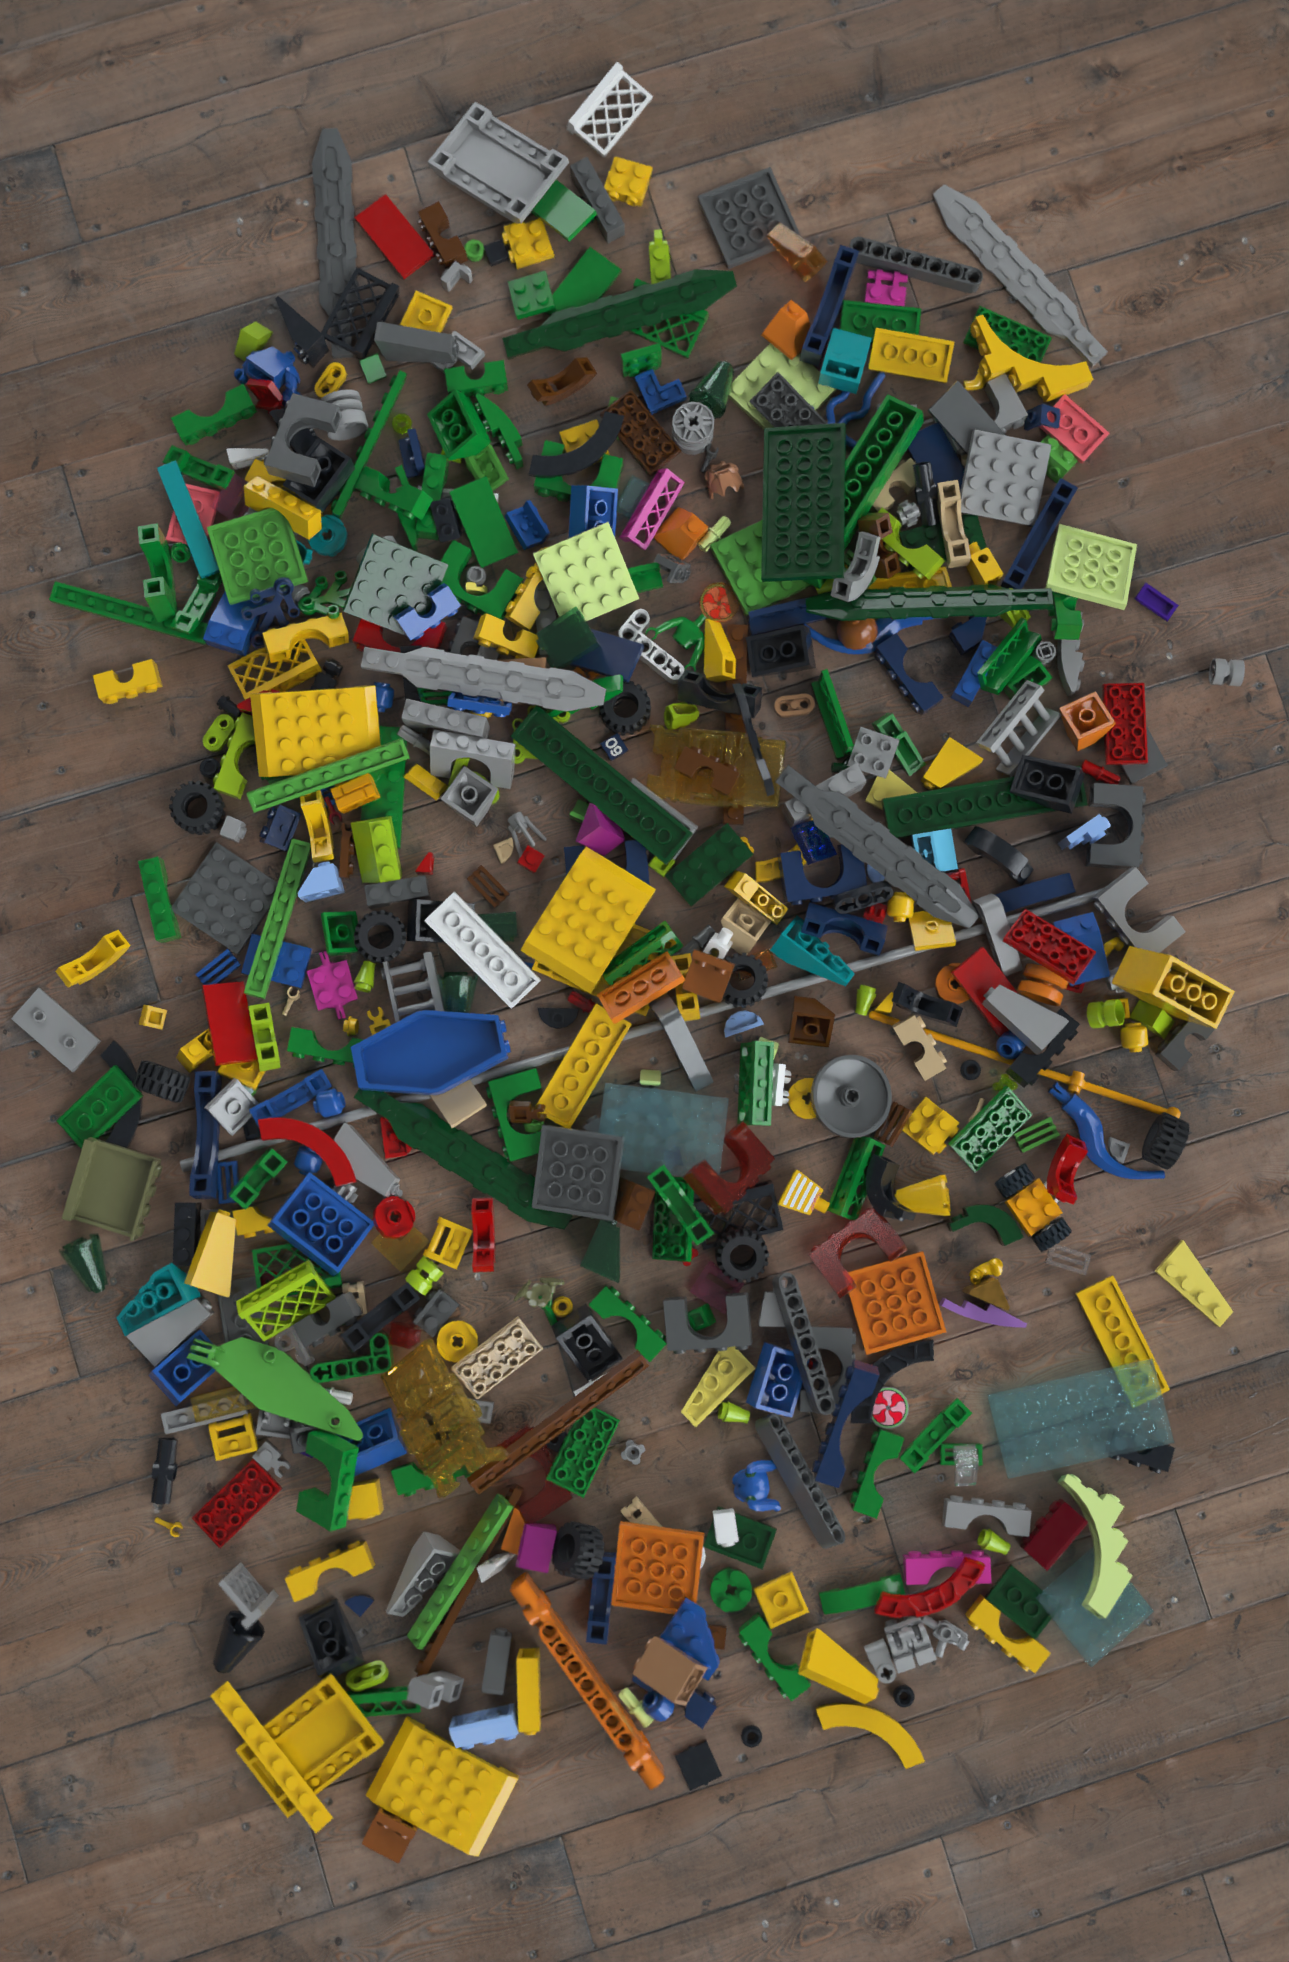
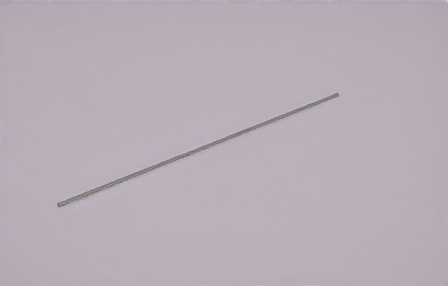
M1104 888L1028 911L1038 917L1090 903L1094 901L1092 897ZM1022 912L1006 917L1009 926L1015 923ZM983 924L956 931L954 935L956 942L985 934L986 932ZM912 944L882 953L880 956L875 955L848 963L847 966L853 972H857L931 949L915 951ZM811 974L767 987L766 993L761 997V1000L827 981L828 979ZM725 1000L720 1003L717 1002L699 1008L700 1018L736 1007H733L731 1003L728 1005L725 1003ZM656 1020L629 1028L622 1041L662 1030L663 1027ZM570 1046L484 1071L470 1080L473 1085L561 1060ZM406 1094L394 1099L403 1103H416L429 1099L431 1096ZM366 1106L309 1124L320 1130H325L341 1125L344 1122H352L378 1113ZM261 1138L224 1148L219 1150L218 1161L288 1140L262 1141ZM194 1157L180 1160L183 1172L192 1170Z

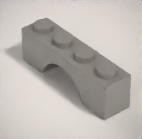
M956 1495L944 1498L942 1524L945 1527L966 1529L974 1518L980 1515H992L1001 1521L1007 1534L1029 1537L1031 1510L1026 1507V1504L1013 1503V1506L1005 1505V1502L999 1500L985 1503L984 1499L971 1498V1501H968Z

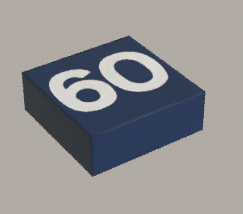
M618 733L600 743L610 761L628 752Z

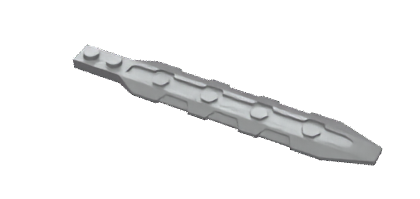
M946 185L940 187L933 194L947 228L961 243L966 244L980 259L979 262L1002 282L1010 295L1015 300L1018 299L1034 316L1033 319L1047 333L1065 339L1091 368L1107 354L1108 351L1081 324L1074 303L1044 276L1045 273L1024 255L1009 235L1004 234L977 201Z
M364 647L361 663L362 669L402 675L418 688L436 691L441 689L473 697L484 696L516 704L521 702L565 712L604 705L606 693L605 688L574 671L557 668L546 669L514 661L503 662L471 654L466 656L447 653L444 650L422 647L407 653Z

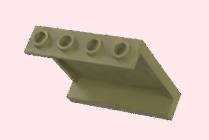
M90 1137L85 1139L61 1219L66 1221L74 1219L128 1236L130 1241L136 1240L142 1236L145 1229L143 1222L151 1209L149 1201L156 1192L157 1186L154 1184L156 1178L162 1172L163 1166L160 1165L162 1159Z

